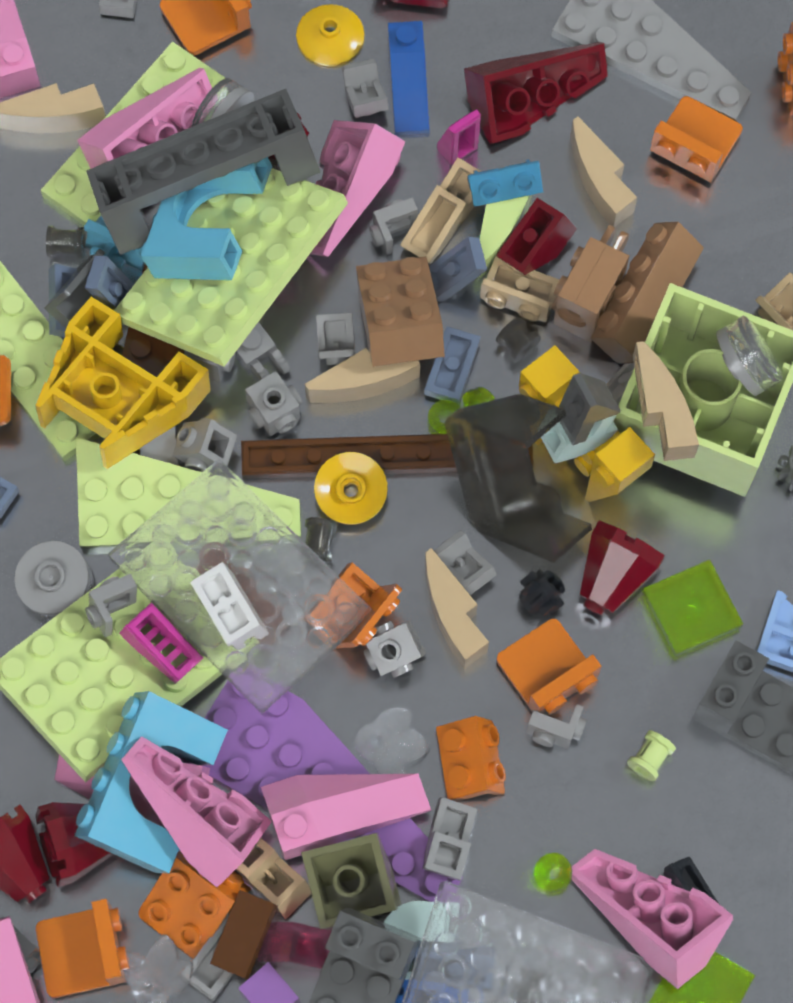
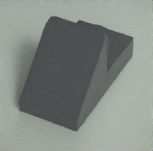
M578 373L572 376L556 416L573 446L587 440L596 421L617 415L621 411L604 381Z

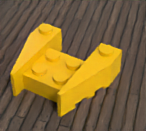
M91 296L67 325L64 341L60 350H57L53 360L54 366L48 381L43 385L36 403V410L40 426L44 429L61 410L103 437L105 440L99 448L103 467L108 469L187 419L210 392L209 370L179 351L158 377L112 350L123 337L120 314Z
M556 345L520 373L519 392L523 399L533 440L537 446L543 442L538 433L548 415L558 410L572 376L580 373ZM631 427L621 434L617 430L604 444L574 459L575 465L580 472L587 477L590 476L585 496L588 502L619 494L652 467L655 457L654 452Z

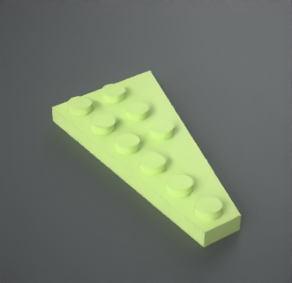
M76 437L80 548L151 545L157 539L163 540L166 544L301 538L300 500L297 498L135 453L130 454L106 469L102 463L99 448L101 444Z

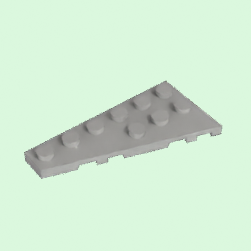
M570 0L552 29L551 37L571 47L603 42L605 44L606 63L680 100L685 96L691 97L735 121L738 120L750 99L752 92L652 0Z

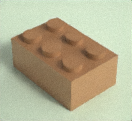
M427 256L418 258L408 257L403 260L381 263L372 262L367 265L356 266L359 302L372 367L445 357L442 319Z

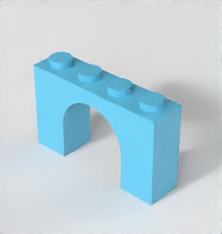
M268 157L260 162L232 171L226 176L198 185L192 190L181 192L161 201L159 209L153 217L148 238L141 249V258L154 278L233 279L242 250L230 228L188 227L187 224L197 207L212 197L222 194H263L272 169V164Z
M150 691L134 693V696L128 698L122 709L123 722L119 731L115 732L108 742L106 751L109 755L104 767H101L96 772L92 780L91 788L94 791L88 804H85L78 813L76 819L78 829L75 836L154 873H170L179 848L166 828L147 820L135 808L129 791L131 774L121 759L142 736L164 750L195 765H214L227 729Z

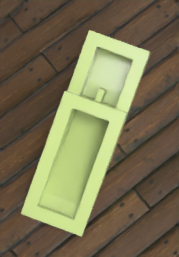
M531 195L486 204L480 243L487 271L477 278H482L491 269L496 255L526 214Z

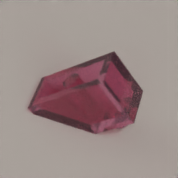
M271 922L258 954L257 962L265 964L269 962L271 965L289 969L321 972L329 953L325 946L331 931L297 922Z

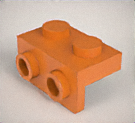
M472 716L436 727L447 799L458 802L488 793L493 795L505 793L504 782L506 773L500 762L497 747L500 740L499 733L492 720Z

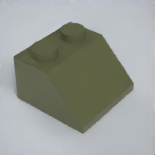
M378 832L301 852L320 929L334 926L339 911L348 907L371 917L397 910L398 906L402 905L393 869Z

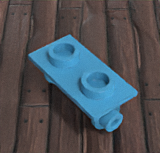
M527 159L525 163L482 172L474 170V174L467 176L474 207L543 193L539 160L530 162V159Z

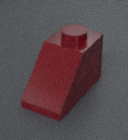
M536 198L496 256L517 271L527 275L556 259L577 228L563 213Z

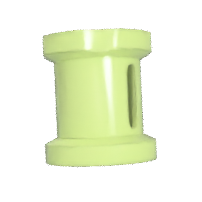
M649 730L644 737L646 741L635 757L631 756L627 760V764L643 778L656 781L659 776L658 769L666 757L673 754L676 747L661 734Z

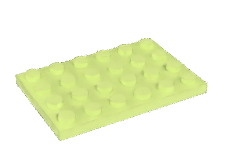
M271 169L263 194L218 195L202 203L189 218L187 226L192 228H230L242 250L232 280L154 278L147 267L114 311L120 314L122 324L225 367L347 206L348 202L344 194L306 180L287 186L282 172Z
M157 539L91 589L100 587L109 578H121L128 574H131L137 585L136 603L110 614L113 620L112 635L104 637L99 627L94 629L91 626L85 608L89 606V592H87L0 658L1 692L85 783L95 776L101 767H104L109 755L106 751L108 742L112 735L119 731L124 719L121 715L122 709L128 698L134 696V693L150 691L181 707L258 646L259 639H256L255 636L244 642L246 645L244 649H236L233 645L227 646L190 583L198 576L163 540ZM150 603L168 619L203 657L176 684L119 634ZM147 623L140 631L145 636L152 627ZM158 633L150 642L156 646L164 637ZM170 643L160 653L166 657L176 647ZM181 653L171 664L177 668L187 657Z

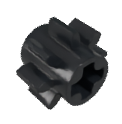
M541 569L536 573L531 571L520 581L524 589L520 591L519 598L522 605L534 615L541 613L542 616L548 613L552 615L564 605L560 596L564 594L565 586L554 572L547 570L543 573Z

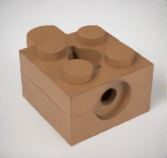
M612 225L607 227L600 241L590 237L585 248L579 246L576 249L570 262L572 269L568 277L562 275L553 294L556 296L551 307L555 311L553 324L591 343L593 341L591 336L597 327L598 319L605 313L613 298L615 289L625 277L630 256L622 252L628 241L629 233L621 231L613 247L610 246L616 233V227Z

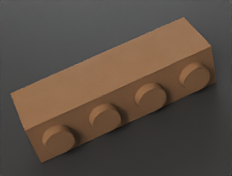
M679 221L654 223L648 230L643 245L637 255L631 260L630 268L621 284L615 289L613 298L605 313L598 319L597 327L591 339L616 363H634L633 353L636 342L646 341L669 284L672 283L683 287L704 249Z

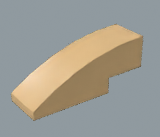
M57 83L0 102V129L16 132L45 134L84 130L96 126L106 117L95 84L61 95Z
M577 116L572 122L570 138L578 174L588 196L599 213L609 225L616 227L634 213L637 196L621 181L624 164Z
M457 158L442 184L435 187L400 246L418 257L427 256V261L431 264L455 235L474 207L467 176L474 174V170L482 171Z
M644 341L636 342L633 362L643 427L659 425L664 461L694 458L699 442L687 402L674 377L661 359Z
M365 348L305 383L306 398L309 403H338L378 396L400 388L419 378L420 362L411 361L372 367L370 352Z
M430 548L425 552V570L431 607L444 639L465 670L488 652L489 641L471 620L477 614L478 604L434 550Z
M262 838L259 839L244 862L235 870L264 900L278 905L276 911L285 919L311 894L310 886L306 880L280 858L277 852Z

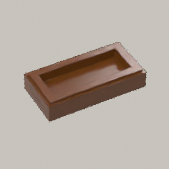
M239 890L210 964L242 978L249 979L278 905Z

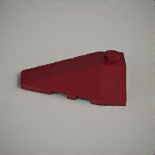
M603 42L499 59L464 68L468 103L472 111L477 109L481 114L480 126L488 142L496 143L523 135L532 129L531 125L542 117L551 116L557 112L556 108L572 97H579L608 77L605 44Z

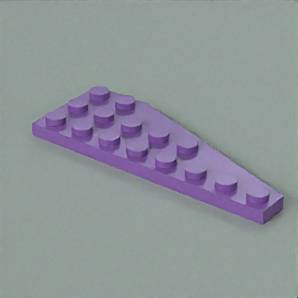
M240 663L235 667L205 716V719L227 729L214 765L205 766L210 768L209 776L213 778V781L229 790H235L267 812L269 811L261 790L262 786L295 775L370 774L302 698ZM180 757V759H181V761H182L183 763L193 764V763H191V762H189V761H187V760H185V759H183V758ZM411 818L347 839L351 840L378 832L393 869L396 885L422 901L449 904L463 880V876L460 881L423 869L428 837Z

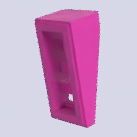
M477 109L450 125L437 143V150L450 165L454 164L457 158L463 159L478 149L481 114Z
M152 603L132 619L119 633L134 649L175 684L203 659L202 655ZM148 623L152 629L144 636L140 629ZM159 633L164 639L154 646L150 641ZM171 643L176 648L164 657L160 652ZM183 653L187 659L175 668L171 662Z

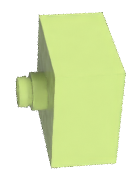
M670 283L645 343L655 352L672 374L687 402L699 442L694 458L664 461L659 425L643 427L635 369H633L618 405L621 412L617 414L613 422L620 434L631 427L654 452L655 457L653 461L746 497L793 383V330ZM726 325L733 327L748 347L754 345L761 358L757 362L766 379L767 390L757 396L752 395L740 380L734 378L723 360V352L716 333Z

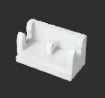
M223 562L190 582L228 647L233 645L236 649H244L246 647L244 642L253 636L256 639H262L269 634L235 575Z

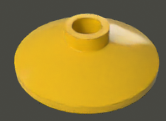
M326 4L311 9L301 18L297 26L296 40L301 53L311 62L321 66H339L351 61L362 49L364 27L359 17L350 9L340 5ZM329 27L335 28L333 32H327L324 29Z
M345 452L331 457L321 466L315 478L314 494L319 508L327 517L341 524L356 525L372 519L382 509L387 497V479L382 468L372 458L361 453ZM346 486H355L358 489V493L354 497L346 496L344 493Z

